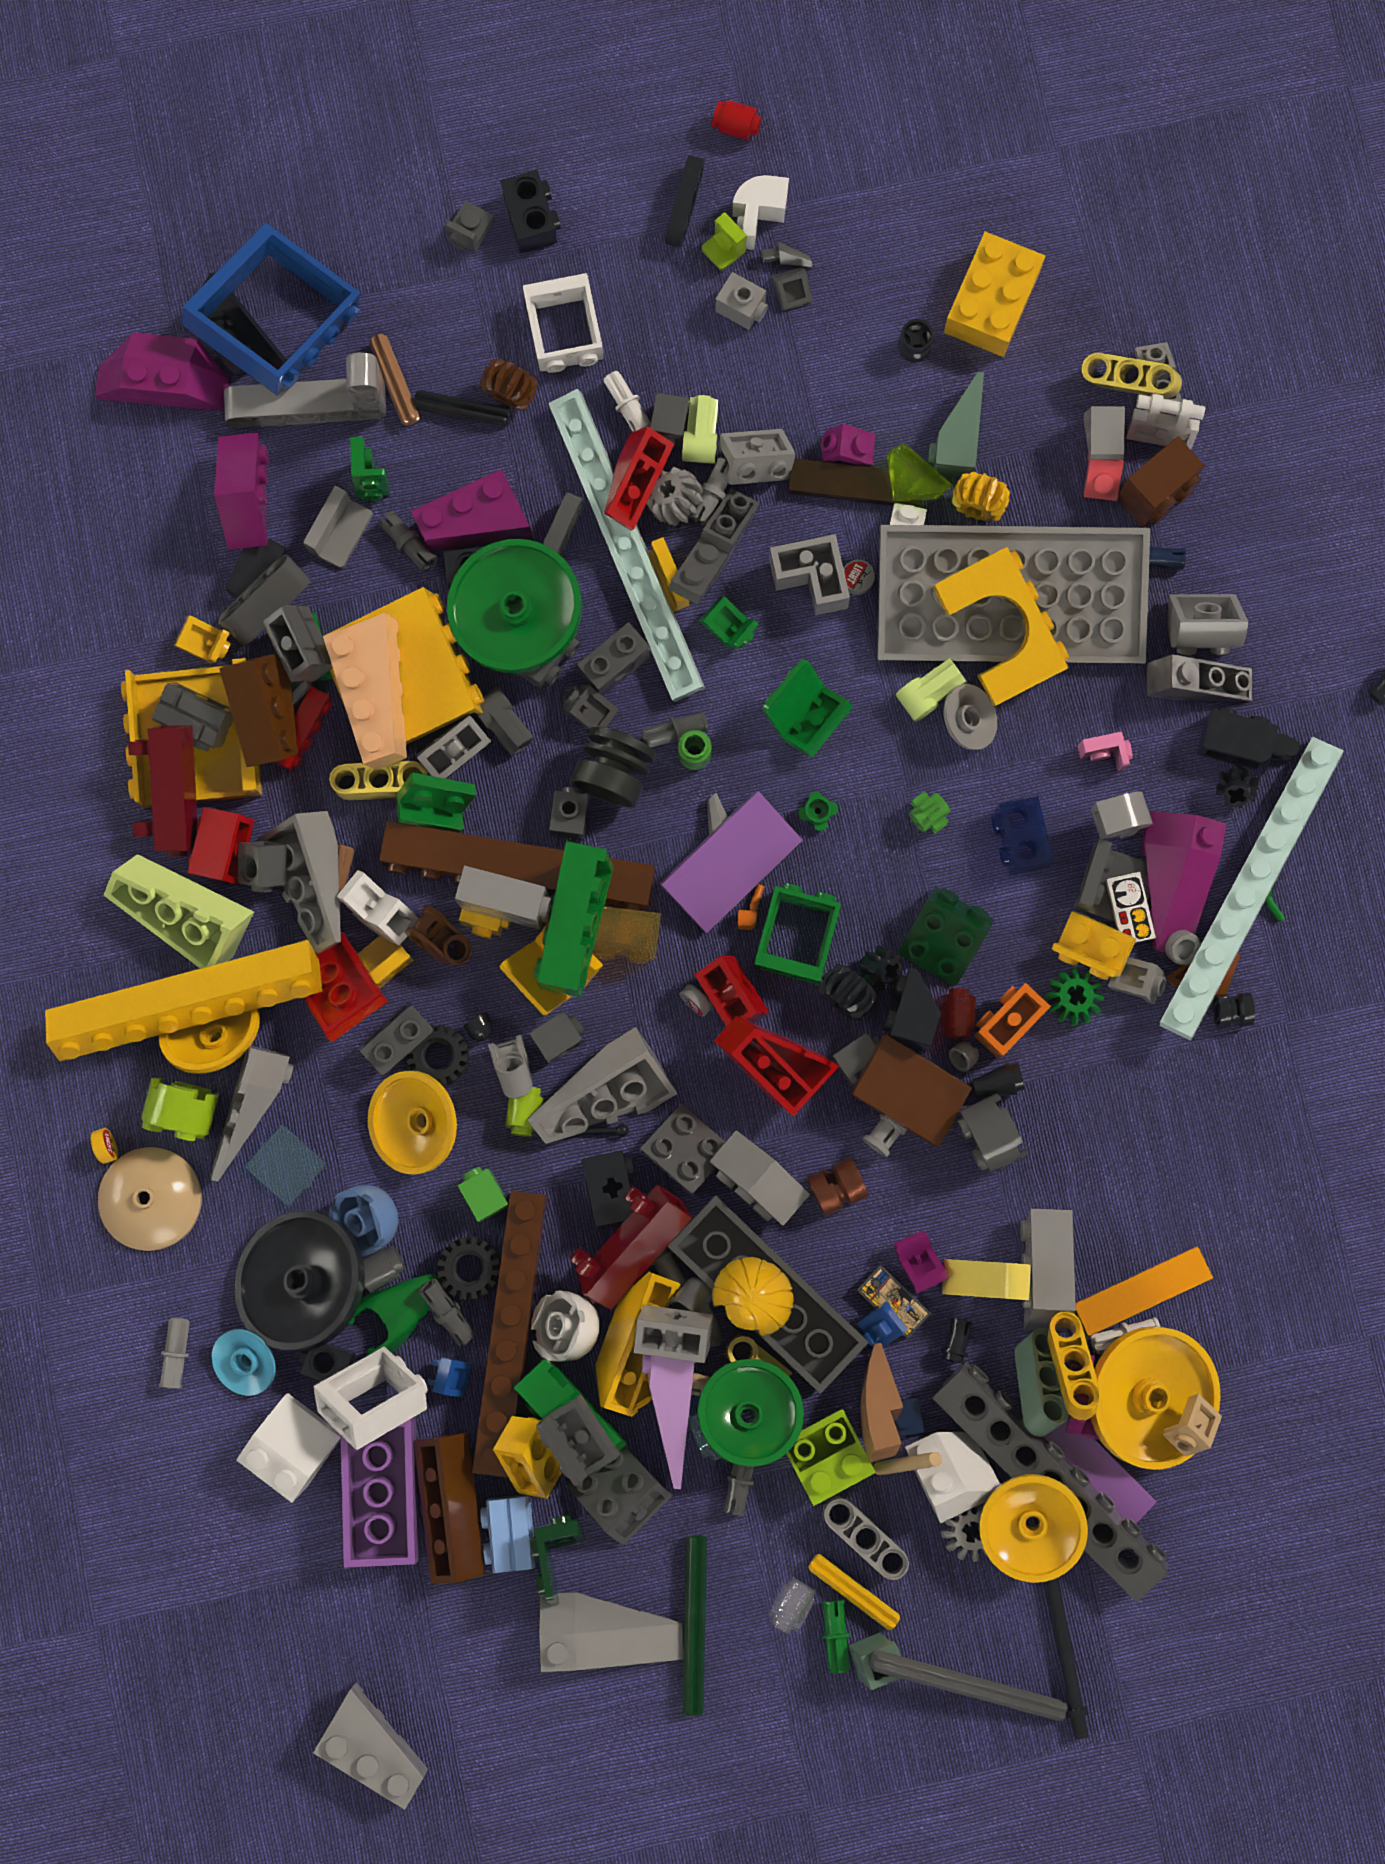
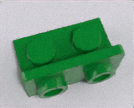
M350 437L351 477L357 498H363L365 501H380L383 497L390 496L385 469L375 468L372 448H366L364 437Z
M412 772L397 792L398 821L410 825L460 833L463 830L462 813L476 796L475 784Z

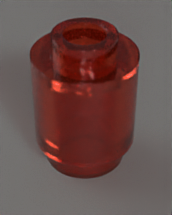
M951 988L949 989V994L942 995L941 1029H944V1037L971 1038V1032L975 1029L976 996L969 995V989Z

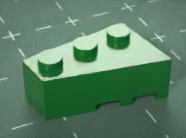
M546 1358L514 1387L525 1399L524 1405L537 1419L539 1417L543 1419L549 1412L581 1394L618 1452L627 1444L561 1368Z

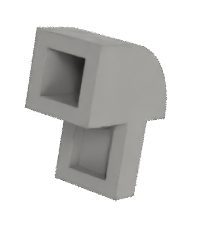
M1141 791L1096 802L1091 808L1100 839L1103 840L1120 836L1121 839L1134 836L1140 829L1153 826L1143 792Z

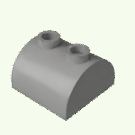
M1169 594L1167 612L1168 636L1171 647L1177 648L1178 653L1194 655L1197 653V648H1210V652L1213 654L1226 655L1230 653V648H1241L1244 645L1248 620L1236 594Z

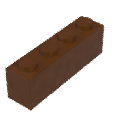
M468 1432L443 1434L414 1440L431 1584L457 1583L486 1575Z

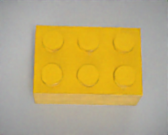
M985 231L947 317L944 333L1004 357L1038 279L1046 255Z

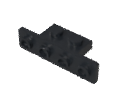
M216 272L210 273L209 276L207 277L206 281L204 282V284H205ZM233 292L207 317L277 370L287 361ZM215 350L232 373L243 371Z

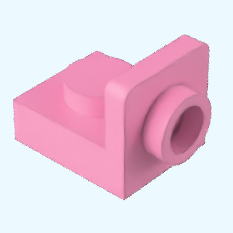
M1122 732L1084 739L1077 746L1080 759L1090 757L1091 762L1108 759L1111 757L1110 753L1113 752L1117 771L1125 770L1130 764L1129 760L1133 758L1131 744L1129 740H1124Z

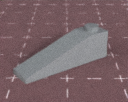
M635 1027L607 1044L528 1120L545 1144L583 1133L588 1126L606 1121L608 1125L617 1122L618 1116L636 1111L637 1115L649 1112L678 1093L652 1049Z
M252 1045L246 1051L210 1174L211 1180L219 1181L280 1092L282 1083H289L294 1064L288 1063L290 1058L288 1055Z

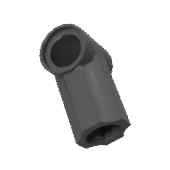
M497 686L483 696L484 702L480 703L483 713L479 715L474 714L487 730L490 729L507 752L514 756L528 747L534 740V737L513 712L514 708Z
M690 1278L670 1300L668 1308L712 1314L710 1348L717 1347L724 1340V1337L722 1335L723 1331L709 1305L712 1301V1291L700 1279Z

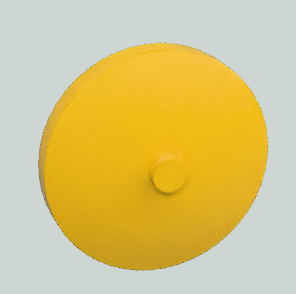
M1147 1326L1131 1330L1109 1345L1094 1368L1101 1395L1096 1413L1091 1418L1094 1430L1103 1445L1113 1455L1131 1465L1153 1470L1166 1469L1179 1465L1194 1455L1184 1456L1163 1436L1165 1428L1179 1424L1188 1397L1200 1394L1219 1413L1220 1383L1215 1366L1205 1349L1193 1338L1180 1331L1158 1326ZM1090 1397L1088 1399V1405L1092 1403Z

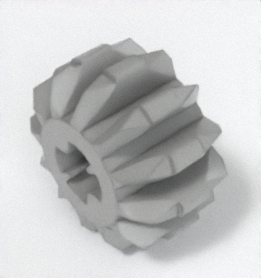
M673 467L670 472L662 470L661 478L657 480L646 503L648 508L654 513V517L660 522L676 527L679 521L688 523V516L691 513L698 514L695 507L703 503L700 495L703 489L691 472Z
M984 1503L976 1506L973 1511L970 1509L957 1515L954 1520L949 1519L943 1522L951 1526V1529L941 1531V1537L953 1538L947 1543L946 1548L951 1552L959 1547L957 1557L960 1560H964L968 1550H970V1557L973 1562L979 1560V1549L987 1556L980 1537V1517ZM973 1521L979 1533L976 1537L971 1535V1539H966L967 1534L962 1531L965 1524L971 1526L970 1522Z

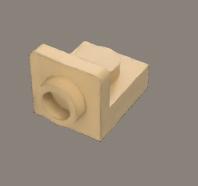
M1200 1394L1188 1397L1179 1424L1165 1428L1163 1436L1184 1456L1210 1449L1222 1416Z

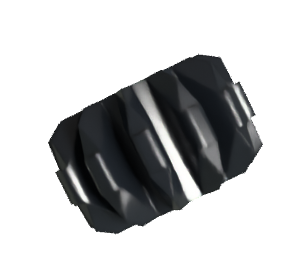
M839 964L828 970L818 987L820 994L823 995V998L832 1007L836 1008L839 1013L844 1014L847 1018L857 1021L869 1013L877 999L876 992L864 978L860 977L849 967Z

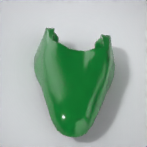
M426 1274L361 1298L359 1306L347 1326L352 1325L355 1318L361 1316L362 1312L366 1309H371L379 1315L388 1331V1339L384 1343H380L377 1348H369L366 1356L382 1347H386L393 1354L403 1345L430 1310L429 1305L419 1295L418 1290L424 1283L434 1278L437 1279L443 1289L442 1281L438 1275Z

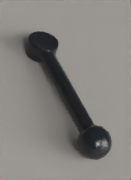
M619 1124L617 1127L587 1128L585 1132L576 1135L617 1134L619 1137H625L629 1133V1128L625 1124Z

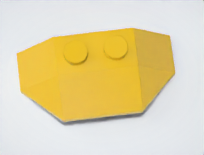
M648 1272L617 1303L595 1364L601 1407L632 1417L638 1412L639 1408L652 1400L647 1373H642L643 1354L634 1353L637 1319L643 1305L668 1308L670 1300L681 1289L680 1283Z

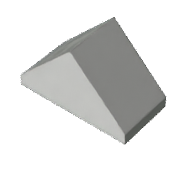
M1091 406L1083 416L1090 460H1123L1125 406Z

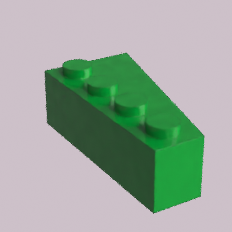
M566 841L557 888L551 903L549 925H546L543 934L542 944L545 945L543 956L538 958L534 971V978L538 979L537 983L542 990L582 998L614 870L607 849Z

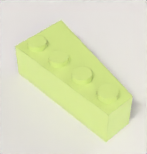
M138 854L112 872L104 892L105 897L200 969L227 962L234 957L254 914V911Z

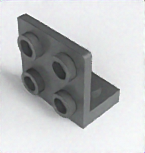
M1099 838L1092 847L1073 909L1115 922L1105 880L1140 872L1148 902L1150 889L1146 887L1145 876H1148L1147 863L1144 860L1110 850L1112 842Z
M626 1446L619 1451L620 1455L614 1461L603 1466L597 1473L589 1474L582 1483L576 1486L572 1482L568 1484V1489L602 1529L623 1546L673 1496L662 1483L647 1471Z

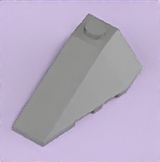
M328 811L294 814L259 837L258 840L287 845L286 885H282L285 889L282 896L287 903H293L298 911L297 921L315 953H322L341 942L339 898L336 897L339 894L337 839Z
M558 1592L559 1604L557 1605L549 1604L546 1598L543 1599L540 1596L539 1638L541 1672L576 1671L684 1660L683 1624L680 1621L624 1607L614 1602L589 1597L579 1592Z

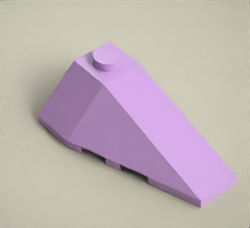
M643 1354L642 1373H647L673 1488L681 1489L695 1362Z

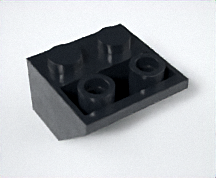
M910 968L906 975L900 974L896 982L892 998L898 1001L896 1008L891 1007L890 1011H888L882 1031L888 1032V1036L904 1046L925 1053L932 1045L941 1012L918 970Z

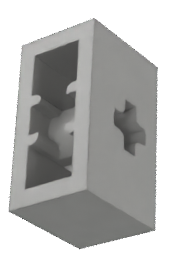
M467 715L418 752L416 757L431 776L447 778L491 741L474 719Z
M643 1305L637 1319L634 1353L705 1363L710 1348L713 1315Z

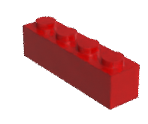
M312 686L309 688L294 716L298 754L275 761V764L292 773L295 768L297 769L303 760L302 754L310 748L313 741L311 739L312 736L320 730L323 716L328 714L332 708V699L328 694Z

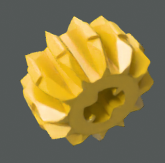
M976 472L962 474L960 480L955 485L951 503L958 512L964 513L966 517L975 518L976 521L983 520L987 523L998 521L1004 514L1005 509H1007L1010 501V491L1006 488L1007 485L1004 482L997 481L996 477L987 476L986 473L983 475Z

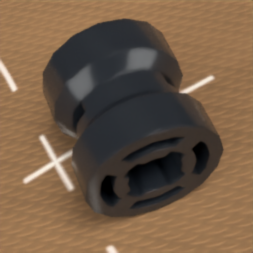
M913 319L903 326L898 350L905 360L920 362L928 356L934 333L928 322L922 319Z
M1250 992L1238 993L1236 997H1229L1227 994L1215 995L1213 998V1015L1216 1027L1229 1028L1232 1024H1239L1241 1027L1253 1026L1255 1006L1252 994Z

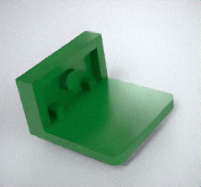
M802 659L789 670L785 680L776 691L768 696L763 706V713L784 742L812 759L853 706L850 701L825 687L810 662Z

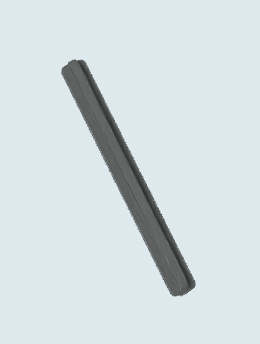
M880 1650L873 1651L869 1666L875 1672L1056 1721H1063L1066 1716L1067 1704L1059 1699Z

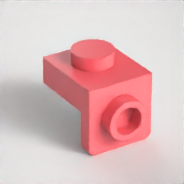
M1088 452L1087 459L1089 463L1083 492L1084 497L1117 501L1124 461L1090 460Z

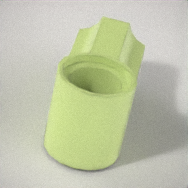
M706 395L690 397L687 431H684L682 461L715 464L717 434H715L718 417L717 399Z
M949 658L924 677H918L906 684L895 695L913 721L917 722L934 711L939 706V702L946 698L952 689L965 684L967 681Z

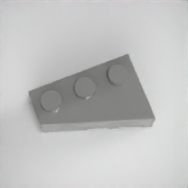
M1030 1209L1027 1219L1021 1221L1020 1231L1021 1241H1026L1025 1253H1022L1021 1264L1031 1265L1029 1300H1022L1024 1330L1035 1331L1038 1328L1049 1330L1051 1319L1057 1313L1071 1312L1074 1314L1076 1311L1072 1210ZM1060 1327L1056 1329V1332H1066L1067 1328Z
M357 1682L348 1692L313 1752L318 1757L404 1810L428 1771V1768L401 1735H398L385 1720L382 1712L378 1708L376 1709L366 1697L363 1689Z

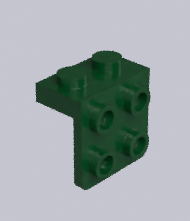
M935 886L902 943L899 954L901 957L946 983L956 985L987 936L994 919L990 918L984 909L978 906H969L960 901L958 895L948 889L941 890Z
M570 1516L549 1519L550 1525L534 1528L536 1537L530 1538L533 1560L540 1563L541 1574H536L538 1594L543 1599L546 1598V1601L551 1605L559 1604L551 1547L585 1541L583 1527L577 1520L573 1521V1519H570Z

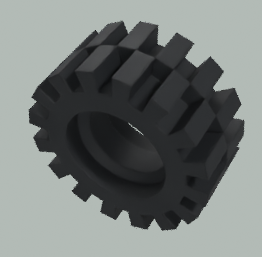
M441 1024L439 1026L430 1025L433 1028V1032L407 1054V1064L411 1071L426 1073L435 1078L443 1087L451 1086L458 1079L461 1080L465 1070H468V1061L470 1059L468 1044L455 1029ZM442 1043L451 1050V1061L443 1069H433L426 1062V1051L433 1044Z
M462 1237L449 1243V1246L442 1251V1256L438 1260L437 1265L439 1266L438 1277L441 1279L444 1289H447L451 1295L465 1300L477 1299L486 1296L495 1288L499 1280L501 1258L491 1244L476 1237ZM468 1254L477 1256L483 1264L482 1275L473 1282L462 1280L457 1273L458 1261Z

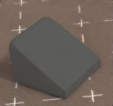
M799 267L771 276L782 311L814 302L806 269Z

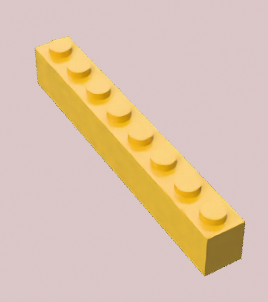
M309 940L51 1008L45 1010L46 1044L59 1061L71 1060L79 1056L106 1051L113 1047L139 1042L165 1033H173L195 1025L207 1024L210 1021L225 1017L237 1016L251 1010L271 1007L296 998H304L311 994L322 992L319 958Z

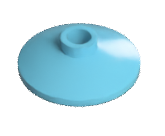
M234 1329L221 1335L213 1346L212 1365L219 1380L231 1391L240 1395L252 1396L263 1392L272 1383L276 1369L274 1356L268 1345L258 1335L247 1330Z

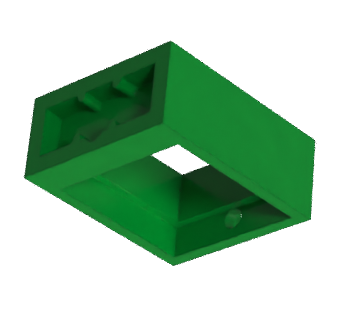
M783 883L782 887L775 886L754 969L819 986L841 903L835 902L836 897L827 893L816 892L815 896L802 893L803 888L793 884ZM780 901L829 914L816 966L767 953Z

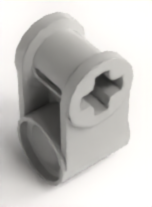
M517 1035L516 1040L499 1045L494 1043L488 1044L492 1062L505 1096L519 1098L529 1093L533 1087V1082L528 1065L530 1062L522 1035Z

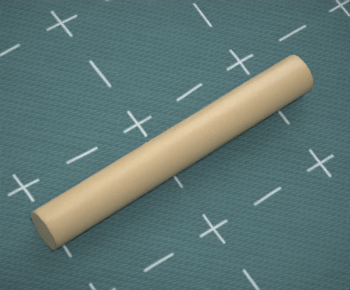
M930 1452L878 1461L874 1464L873 1468L876 1471L875 1474L886 1475L936 1467L941 1464L942 1459L938 1452Z

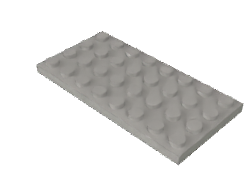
M880 525L877 660L946 661L950 658L952 661L1003 662L1012 657L1022 645L1025 636L1023 616L1012 602L998 596H987L951 615H946L931 586L990 554L1008 547L1010 552L1013 550L1017 552L1023 563L1024 568L1020 572L1025 582L1030 580L1038 593L1039 599L1035 600L1040 612L1046 611L1054 625V629L1050 630L1055 642L1061 641L1069 655V659L1065 662L1146 663L1150 528Z

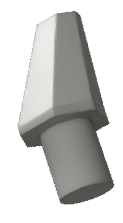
M717 793L707 801L709 835L728 818Z

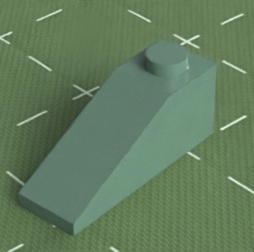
M977 372L940 429L936 443H930L928 463H934L933 475L961 477L962 474H970L975 471L984 372Z

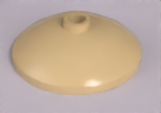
M156 1147L136 1149L117 1159L105 1173L98 1192V1210L108 1232L123 1245L143 1251L161 1250L183 1239L195 1225L202 1205L200 1181L191 1165L178 1154ZM146 1191L150 1195V1200L147 1204L143 1205L139 1197L141 1193Z

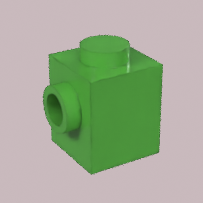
M480 1166L464 1174L462 1176L464 1182L457 1185L476 1220L480 1223L509 1207V1201L489 1168L483 1171Z

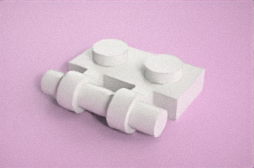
M1154 393L1152 397L1139 394L1136 408L1146 410L1134 408L1127 428L1126 439L1167 446L1176 437H1179L1191 450L1199 431L1200 420L1204 417L1205 406L1195 405L1192 400L1182 399L1181 402L1163 399V395Z

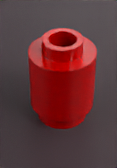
M727 100L726 103L718 101L712 119V127L719 129V133L749 141L751 135L757 136L762 117L757 115L758 109L731 100Z

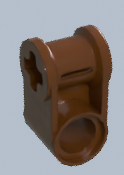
M425 905L422 909L423 914L413 927H408L405 930L407 937L423 948L440 964L461 965L466 963L472 955L471 942L439 910L430 905ZM451 941L456 947V952L452 958H450L447 952V947Z

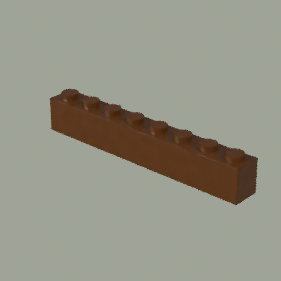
M387 821L379 861L383 866L387 867V872L407 875L409 870L421 872L420 877L429 880L440 881L441 876L454 878L453 882L456 884L460 882L465 865L544 886L548 894L554 895L564 850ZM610 858L614 870L604 908H607V904L621 906V911L633 914H640L641 909L649 910L655 865Z
M511 1191L472 1473L508 1477L493 1448L512 1416L518 1417L521 1395L514 1387L524 1377L548 1199L546 1195Z

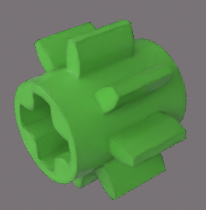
M923 791L910 803L914 809L908 813L909 817L923 833L931 829L936 834L949 822L945 816L951 810L944 799L936 792L929 797Z

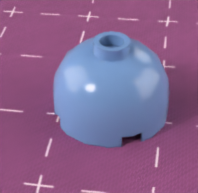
M361 1184L336 1194L334 1198L337 1199L335 1204L330 1206L329 1217L337 1220L350 1231L358 1243L363 1257L377 1252L392 1240L397 1231L399 1219L397 1208L387 1192L377 1186Z

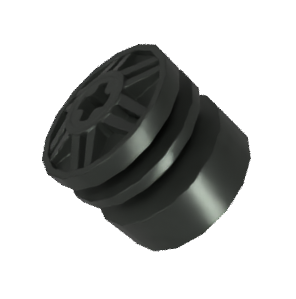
M591 727L588 739L592 742L584 743L583 751L592 757L594 761L578 760L570 783L576 788L582 789L583 792L603 801L622 807L635 808L643 790V784L633 777L632 774L648 775L650 767L645 763L654 762L656 751L627 733L603 727Z

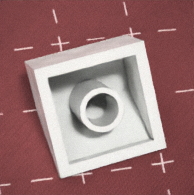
M287 1393L256 1430L236 1461L293 1503L314 1479L341 1439V1435L326 1421Z
M935 1432L905 1447L908 1456L938 1452L941 1455L942 1461L939 1466L914 1470L940 1523L986 1502L990 1494L1000 1485L982 1448L966 1432Z

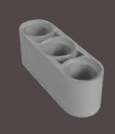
M834 1496L825 1502L822 1511L825 1522L875 1570L890 1580L900 1579L906 1574L909 1561L904 1551L854 1504L843 1496ZM837 1504L847 1506L849 1511L846 1520L840 1523L832 1521L829 1516L831 1508ZM864 1528L873 1530L875 1534L873 1543L866 1547L856 1543L857 1533ZM888 1553H897L901 1557V1564L896 1570L888 1571L883 1568L882 1561Z

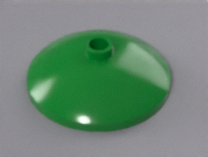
M744 1359L723 1366L707 1381L698 1402V1423L706 1443L722 1459L738 1466L760 1467L777 1461L794 1446L803 1426V1402L796 1385L780 1368L761 1360ZM749 1411L753 1415V1421L750 1423L744 1422L741 1418V1413Z

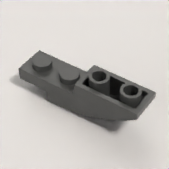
M731 488L704 527L700 539L671 580L669 590L698 605L706 592H710L751 523L760 503Z

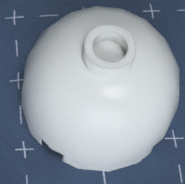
M555 1291L556 1293L553 1295L544 1296L534 1310L531 1330H536L537 1341H533V1344L540 1356L549 1361L565 1362L578 1360L589 1353L597 1341L599 1334L597 1311L586 1298L568 1291Z

